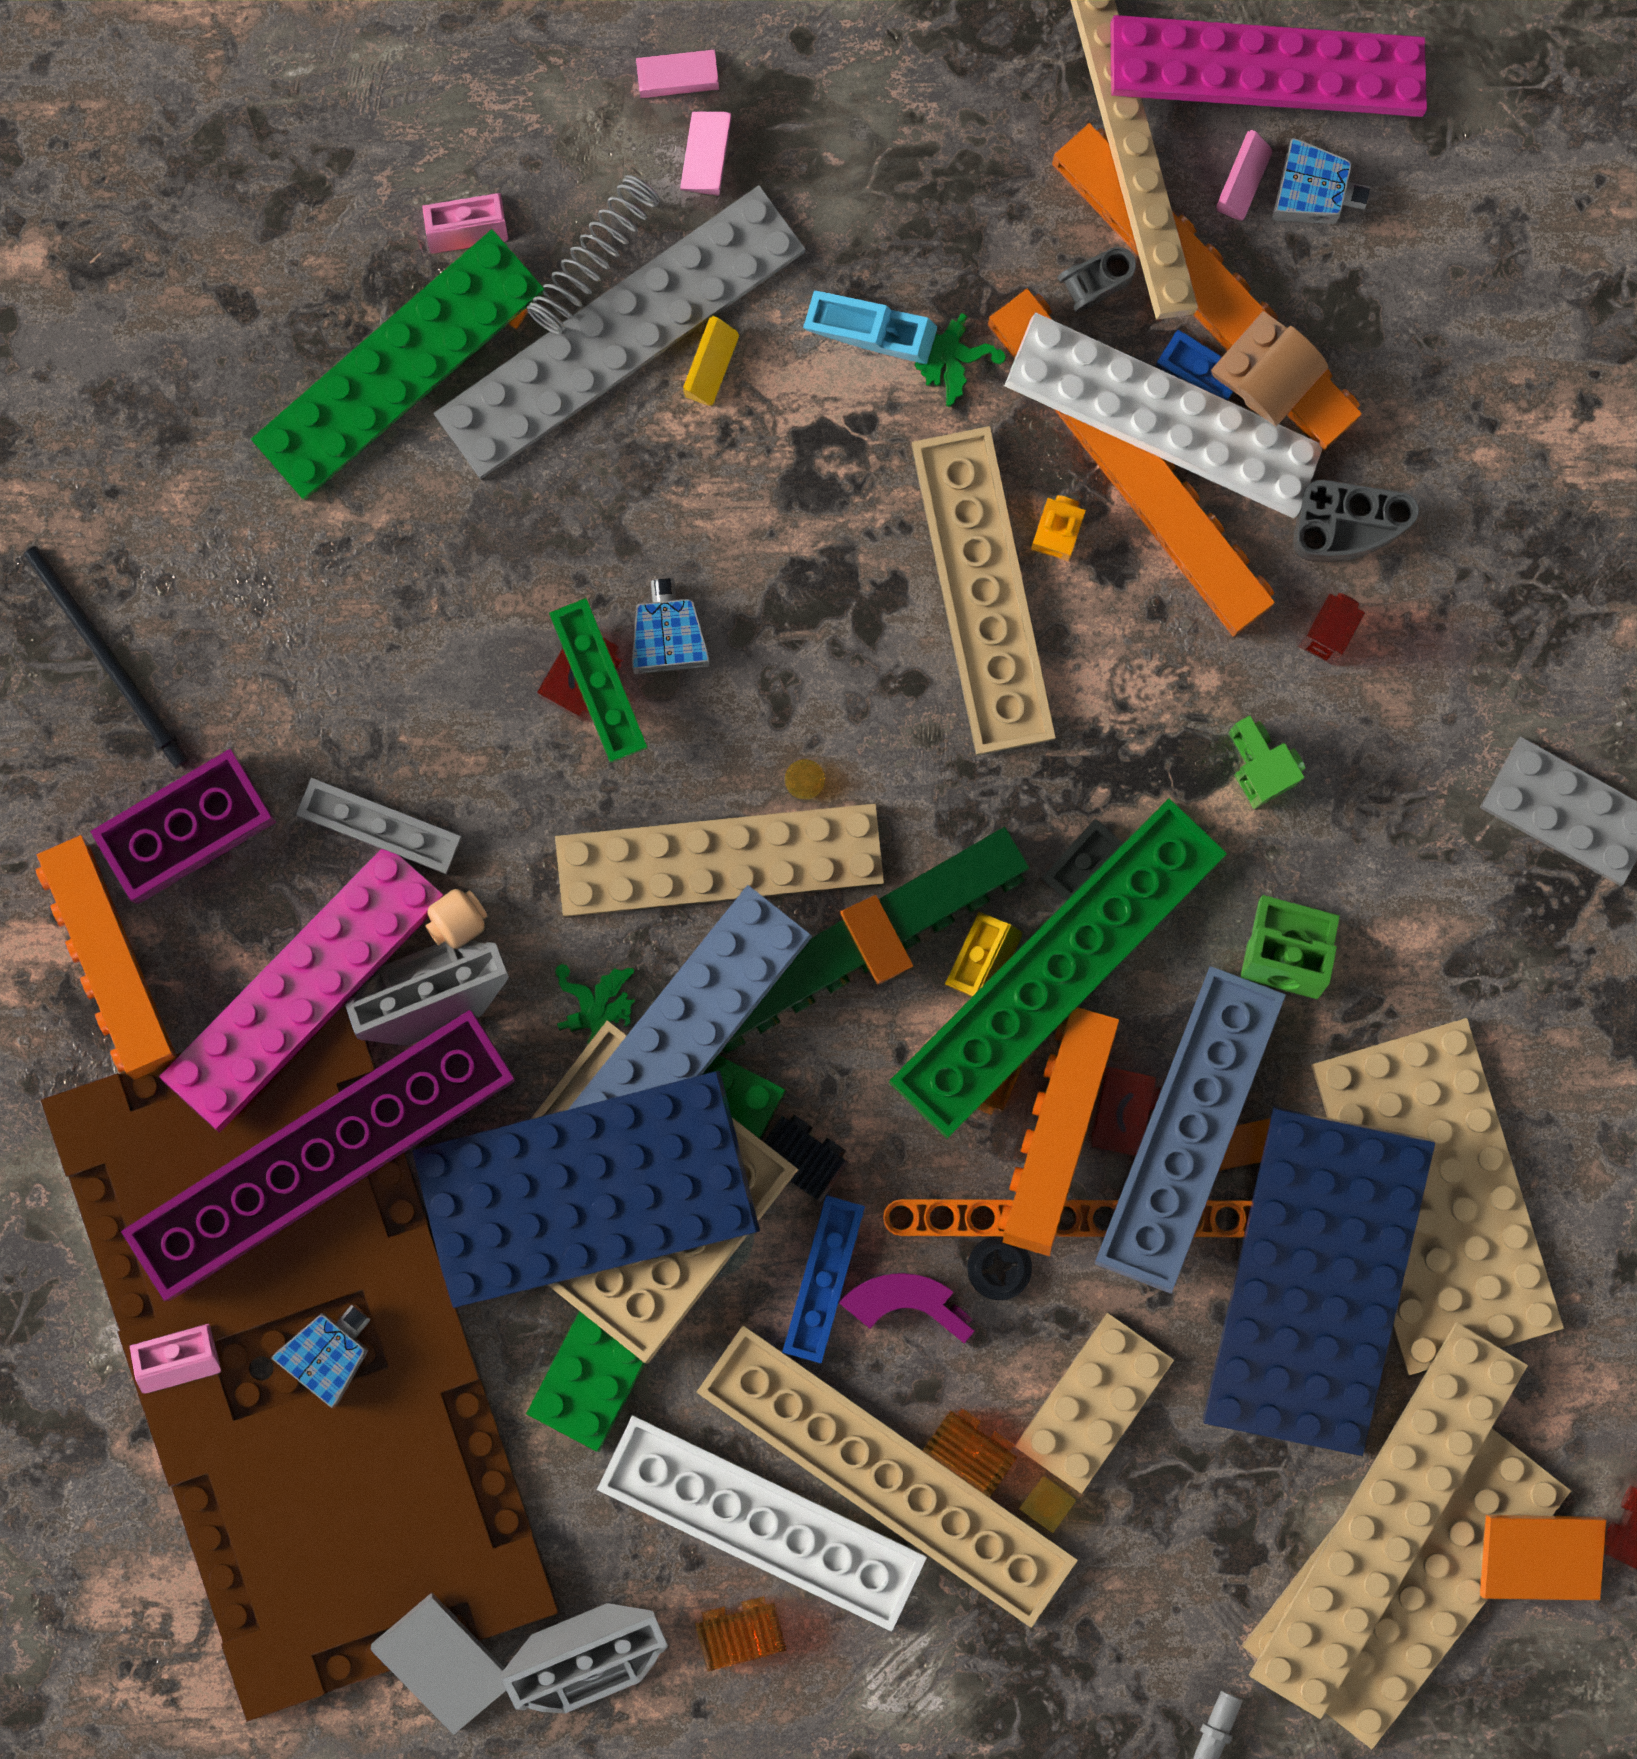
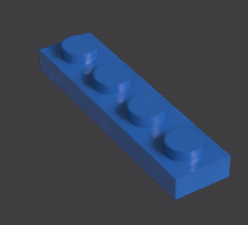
M826 1195L782 1353L822 1363L865 1206Z

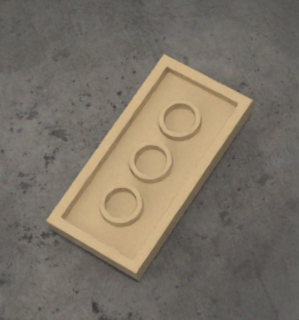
M1106 1313L1014 1447L1082 1494L1167 1372L1174 1359Z

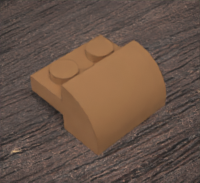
M1262 311L1211 369L1214 378L1242 397L1249 408L1276 427L1329 367L1322 354L1299 331L1291 325L1288 328Z

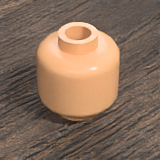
M453 889L428 908L427 915L431 922L425 928L438 946L445 942L449 947L459 949L484 931L485 923L483 919L488 916L479 900L470 890L464 893L459 889Z

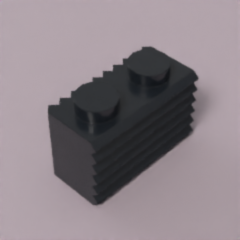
M793 1114L790 1120L782 1116L764 1143L798 1169L790 1182L821 1203L849 1163L842 1158L846 1150L829 1138H826L823 1143L809 1135L813 1127Z

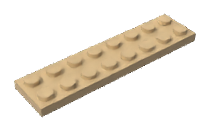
M990 426L911 442L976 756L1055 740V732Z
M876 804L555 836L563 917L736 900L747 885L763 897L884 885Z

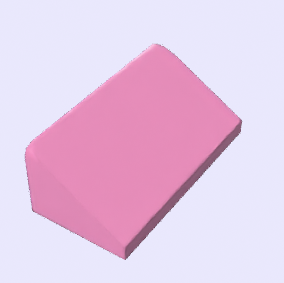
M715 49L636 58L640 98L719 90Z
M692 112L680 190L720 196L732 120L731 113Z
M1250 130V132H1247L1216 206L1218 212L1239 221L1245 219L1272 155L1271 147L1256 131Z
M501 193L422 206L426 236L431 253L435 254L470 248L491 229L495 231L503 242L508 241Z
M209 1324L130 1346L135 1380L144 1394L221 1372Z

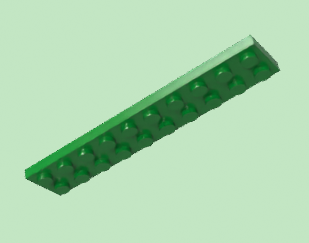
M1168 798L888 1083L948 1139L1203 880L1227 853Z
M717 1055L703 1075L715 1071L721 1072L732 1118L762 1140L787 1091ZM579 1311L526 1415L584 1446L600 1452L645 1363Z

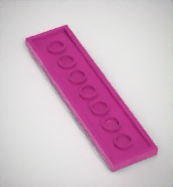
M1113 15L1110 22L1111 96L1423 117L1427 111L1425 37Z
M380 849L159 1077L220 1133L428 918V908L444 895L399 855Z

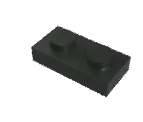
M1095 818L1041 880L1067 901L1124 843Z

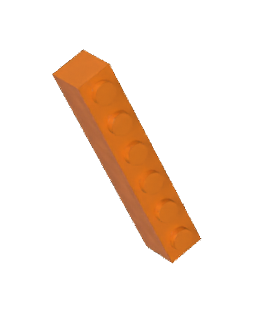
M79 835L36 854L41 867L35 869L37 877L45 891L51 889L56 902L50 905L51 911L59 927L65 925L71 938L65 941L67 950L74 963L81 962L85 975L80 977V981L89 1000L95 998L101 1012L96 1013L95 1017L103 1035L107 1036L110 1034L115 1049L110 1050V1054L119 1073L125 1071L133 1080H136L172 1064L178 1058L90 844L82 835Z
M1077 1007L1069 1015V1018H1066L1058 1026L1055 1040L1062 1042L1058 1055L1050 1053L1043 1077L1050 1079L1046 1093L1038 1091L1032 1112L1033 1115L1039 1116L1035 1131L1027 1129L1021 1152L1026 1153L1027 1158L1023 1168L1015 1167L1009 1190L1016 1192L1012 1207L1004 1204L998 1223V1228L1004 1230L1002 1243L1050 1256L1116 1036L1119 1019Z

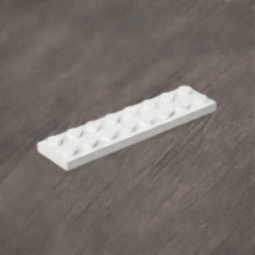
M1036 312L1030 319L1004 385L1293 519L1300 512L1304 491L1310 485L1323 449L1318 442L1279 424L1275 427L1258 414Z
M632 1415L597 1488L598 1491L891 1632L927 1556L634 1415Z

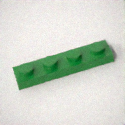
M587 598L549 612L610 764L648 749Z

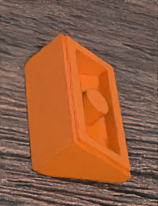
M877 895L840 911V915L877 985L914 967Z

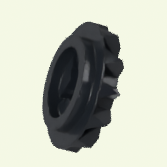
M991 1236L979 1242L972 1250L967 1264L968 1277L972 1286L982 1296L992 1300H1008L1019 1295L1028 1285L1032 1274L1031 1258L1026 1249L1002 1243L1003 1236ZM994 1250H997L998 1256L1001 1257L1003 1262L1017 1263V1266H1013L1010 1270L1005 1271L1004 1286H1002L1001 1280H998L996 1274L982 1273V1270L988 1269V1266L994 1264Z

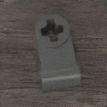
M1113 247L1089 260L1073 265L1059 274L1057 278L1060 283H1065L1075 302L1073 309L1076 313L1093 307L1106 297L1131 284L1135 274L1136 261L1134 255L1128 249ZM1113 260H1121L1127 264L1129 270L1124 276L1115 277L1107 271L1106 266Z

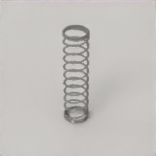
M632 175L625 176V179L622 180L623 184L617 186L619 197L608 198L607 202L610 210H599L600 222L595 221L589 224V230L592 235H580L579 239L582 247H572L570 250L572 259L561 261V267L564 272L557 271L552 273V280L555 285H543L545 297H534L533 303L527 306L529 315L545 329L555 334H562L565 327L563 322L554 313L536 303L537 300L550 303L568 319H573V315L566 308L549 297L546 292L547 287L559 290L573 304L579 307L582 306V302L575 295L558 284L555 275L569 278L583 292L592 294L591 289L585 283L569 274L565 268V262L578 265L593 280L601 281V277L596 272L578 261L574 255V250L586 252L600 266L610 269V264L586 247L583 242L584 237L596 240L607 252L613 256L620 257L616 248L597 237L592 229L593 225L604 227L623 244H629V240L622 233L605 223L602 213L614 215L628 229L638 232V227L632 221L614 210L611 201L623 202L635 215L641 219H647V215L643 210L624 199L620 189L626 188L632 196L648 206L657 207L658 203H660L658 194L641 179ZM632 184L638 186V187H639L640 189H642L643 191L637 189V188L634 187Z

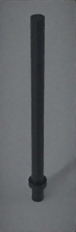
M34 546L23 554L151 734L155 740L153 746L158 752L163 751L175 769L184 765L188 759L175 742L178 739L175 733L167 731L38 547Z

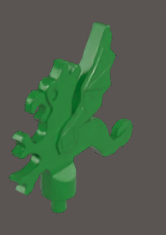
M963 313L960 314L957 321L951 320L944 334H935L927 364L920 365L918 362H915L916 369L921 371L923 377H926L927 386H930L932 381H934L936 386L941 384V370L946 364L947 370L943 376L946 385V406L949 408L955 404L956 398L963 396V387L968 382L964 376L966 370L959 361L969 364L978 361L986 354H992L991 360L995 364L1001 365L1006 359L1005 353L1001 349L996 350L993 345L984 343L978 347L968 348L959 343L966 331V327L963 325L968 318Z
M560 964L556 967L555 975L559 978L558 984L562 991L576 996L581 1008L580 1012L567 1015L566 1021L557 1023L559 1031L569 1028L570 1032L586 1027L590 1028L592 1033L587 1040L589 1045L606 1021L611 1022L614 1020L615 1023H618L619 1019L622 1018L625 1019L624 1027L630 1024V1006L635 1002L634 998L627 1000L628 994L623 992L614 1002L606 1004L610 997L617 995L622 984L634 973L633 968H625L622 971L614 968L609 975H602L600 983L595 985L593 996L588 987L566 981L565 978L570 973L567 965Z

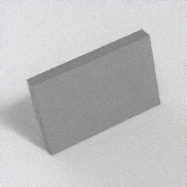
M433 1593L429 1594L371 1644L370 1650L453 1735L506 1691L500 1677L505 1667Z

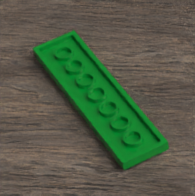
M491 229L254 435L251 440L305 501L525 310L530 303H533L534 297L541 296L544 288L495 231Z

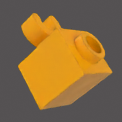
M1057 495L1055 500L1047 498L1031 550L1069 562L1086 510L1078 508V501L1065 496Z

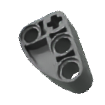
M1328 480L1314 481L1305 489L1303 494L1302 506L1297 515L1294 549L1302 559L1317 562L1345 561L1367 555L1388 545L1405 533L1417 520L1419 506L1411 495L1403 492ZM1316 493L1323 494V501L1329 502L1322 509H1317L1316 501L1310 500V498H1314ZM1354 498L1364 500L1369 507L1368 515H1354L1349 508V501ZM1392 505L1403 506L1407 510L1408 520L1404 523L1394 521L1389 515V507ZM1308 531L1318 532L1322 536L1323 547L1320 549L1309 548L1303 540L1304 533Z

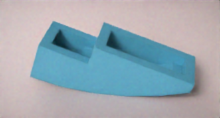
M815 290L803 326L806 331L836 341L922 364H927L937 331V326L928 317L894 311L883 304Z

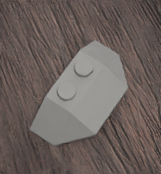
M471 940L461 948L453 949L444 942L439 946L435 944L381 966L359 988L356 995L345 1003V1007L357 1039L408 1046L423 1040L468 1010H472L476 1017L482 1016L509 976L496 943L486 942L484 944Z
M606 1603L532 1634L502 1671L500 1677L515 1710H526L529 1708L540 1712L565 1714L641 1682L655 1664L659 1654L663 1653L668 1647V1644L653 1611Z

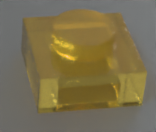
M1043 1475L1019 1509L1053 1533L1077 1500Z

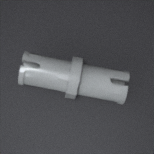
M1224 1691L1220 1692L1208 1723H1203L1200 1731L1203 1735L1193 1759L1220 1758L1225 1744H1230L1233 1736L1230 1735V1732L1243 1702L1242 1699Z

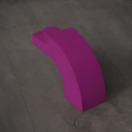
M906 1273L881 1275L859 1284L838 1302L869 1329L879 1318L890 1311L901 1308H913L930 1315L962 1343H965L974 1332L968 1326L972 1321L969 1315L955 1304L950 1309L943 1305L953 1294V1291L935 1280L920 1275Z

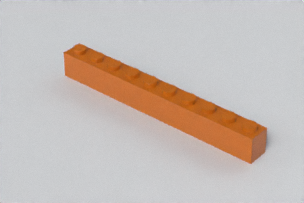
M1088 123L1054 154L1052 165L1139 257L1106 131L1102 128L1096 130ZM1172 211L1198 305L1194 317L1223 348L1228 351L1262 311L1278 320L1277 314L1267 303L1262 301L1259 304L1248 293L1251 291V288L1241 275L1236 272L1232 275L1221 264L1224 259L1218 250L1209 243L1204 246L1194 235L1197 232L1194 225L1184 215L1181 214L1177 217ZM1329 369L1321 375L1287 414L1308 438L1319 443L1323 448L1322 453L1356 423L1362 415L1357 409L1360 407L1357 399L1347 389L1340 391L1330 380L1333 375Z
M1028 288L991 315L988 321L989 328L1014 359L1034 313L1036 312L1051 319L1049 315L1052 313V310L1040 294L1033 296ZM1055 410L1233 637L1274 605L1275 602L1271 598L1274 595V591L1269 583L1261 575L1255 578L1246 566L1250 563L1246 554L1237 544L1229 545L1222 536L1225 530L1220 521L1211 512L1206 515L1197 504L1200 498L1194 488L1187 481L1181 484L1172 471L1175 469L1173 463Z

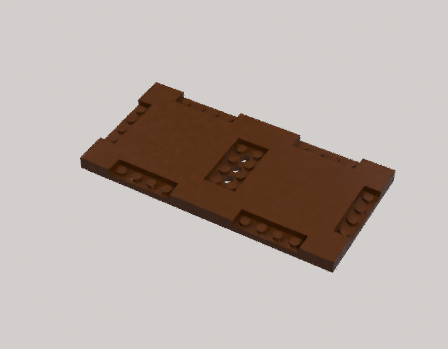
M345 1004L220 1133L159 1077L170 1065L136 1080H133L126 1072L117 1073L41 1099L65 1176L69 1177L119 1328L117 1333L168 1486L172 1488L222 1639L221 1646L246 1722L391 1671L370 1650L371 1644L431 1593L478 1640H483L559 1613L560 1610L458 1308H453L441 1270L434 1237L405 1152L171 1301L163 1300L121 1233L123 1229L377 1069L368 1041L357 1039ZM353 1305L370 1319L369 1323L356 1337L369 1350L336 1407L331 1408L271 1358L321 1313L327 1314L334 1321L338 1322L347 1309ZM209 1324L221 1372L154 1392L142 1393L135 1380L130 1346ZM259 1356L267 1357L273 1364V1373L266 1380L255 1378L251 1372V1364Z

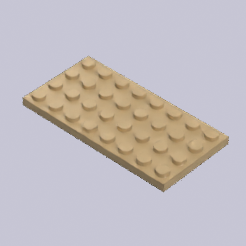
M1464 1018L1312 1064V1070L1328 1118L1429 1138L1436 1142L1393 1324V1332L1406 1374L1412 1375L1429 1369L1455 1323L1462 1325L1498 1348L1564 1329L1468 1019Z
M1491 1428L1325 1713L1370 1749H1373L1488 1600L1480 1596L1486 1515L1553 1516L1571 1490ZM1337 1523L1241 1645L1257 1659Z

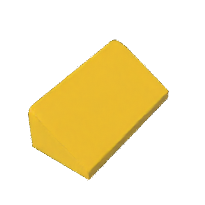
M713 315L708 320L683 386L686 398L707 406L714 404L739 338V334L735 329Z
M978 912L945 985L972 997L1013 956L1022 937V932L1011 924Z

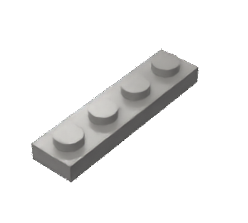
M314 778L310 779L296 813L300 818L397 854L400 857L446 875L449 872L462 839L457 834Z

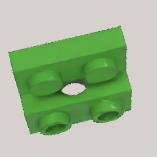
M1249 715L1237 722L1228 732L1246 763L1234 776L1253 809L1294 788L1304 779L1301 771L1306 768L1296 749L1288 750L1286 744L1283 743L1270 750L1267 744L1271 742V738L1261 721L1254 723Z
M1262 895L1258 901L1252 936L1247 942L1241 978L1318 1000L1330 984L1337 949L1334 943L1340 916Z

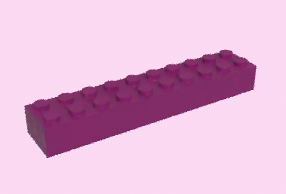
M468 1010L123 1229L121 1233L163 1300L171 1301L517 1080L474 1012Z

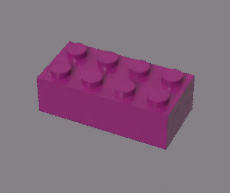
M230 748L94 828L90 833L130 901L138 905L275 824L276 820L237 754Z

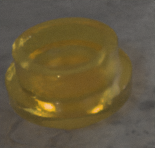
M798 760L792 763L786 771L785 785L788 792L795 798L801 800L812 799L824 787V772L812 760Z

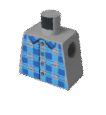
M1292 138L1287 148L1271 220L1335 224L1340 217L1342 205L1365 210L1370 186L1348 182L1352 164L1349 160L1299 139Z
M672 578L652 580L651 592L653 603L636 605L632 655L633 673L640 674L710 667L708 652L693 599L676 600L675 580Z
M353 1305L347 1309L338 1322L334 1321L327 1314L321 1313L278 1350L271 1359L329 1407H336L369 1350L356 1337L369 1323L370 1319Z

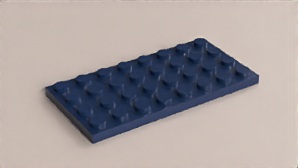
M720 1071L412 1150L441 1270L453 1308L760 1231Z
M1273 1107L1202 1419L1204 1424L1363 1456L1436 1143L1433 1139Z

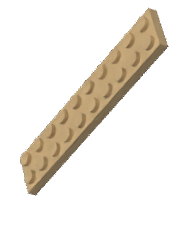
M1454 1324L1249 1673L1251 1678L1321 1720L1528 1367L1527 1364L1462 1325Z
M744 1325L696 1392L1031 1628L1078 1561Z

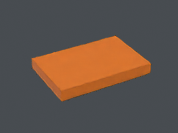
M1486 1515L1480 1596L1484 1599L1600 1600L1606 1519L1586 1516Z

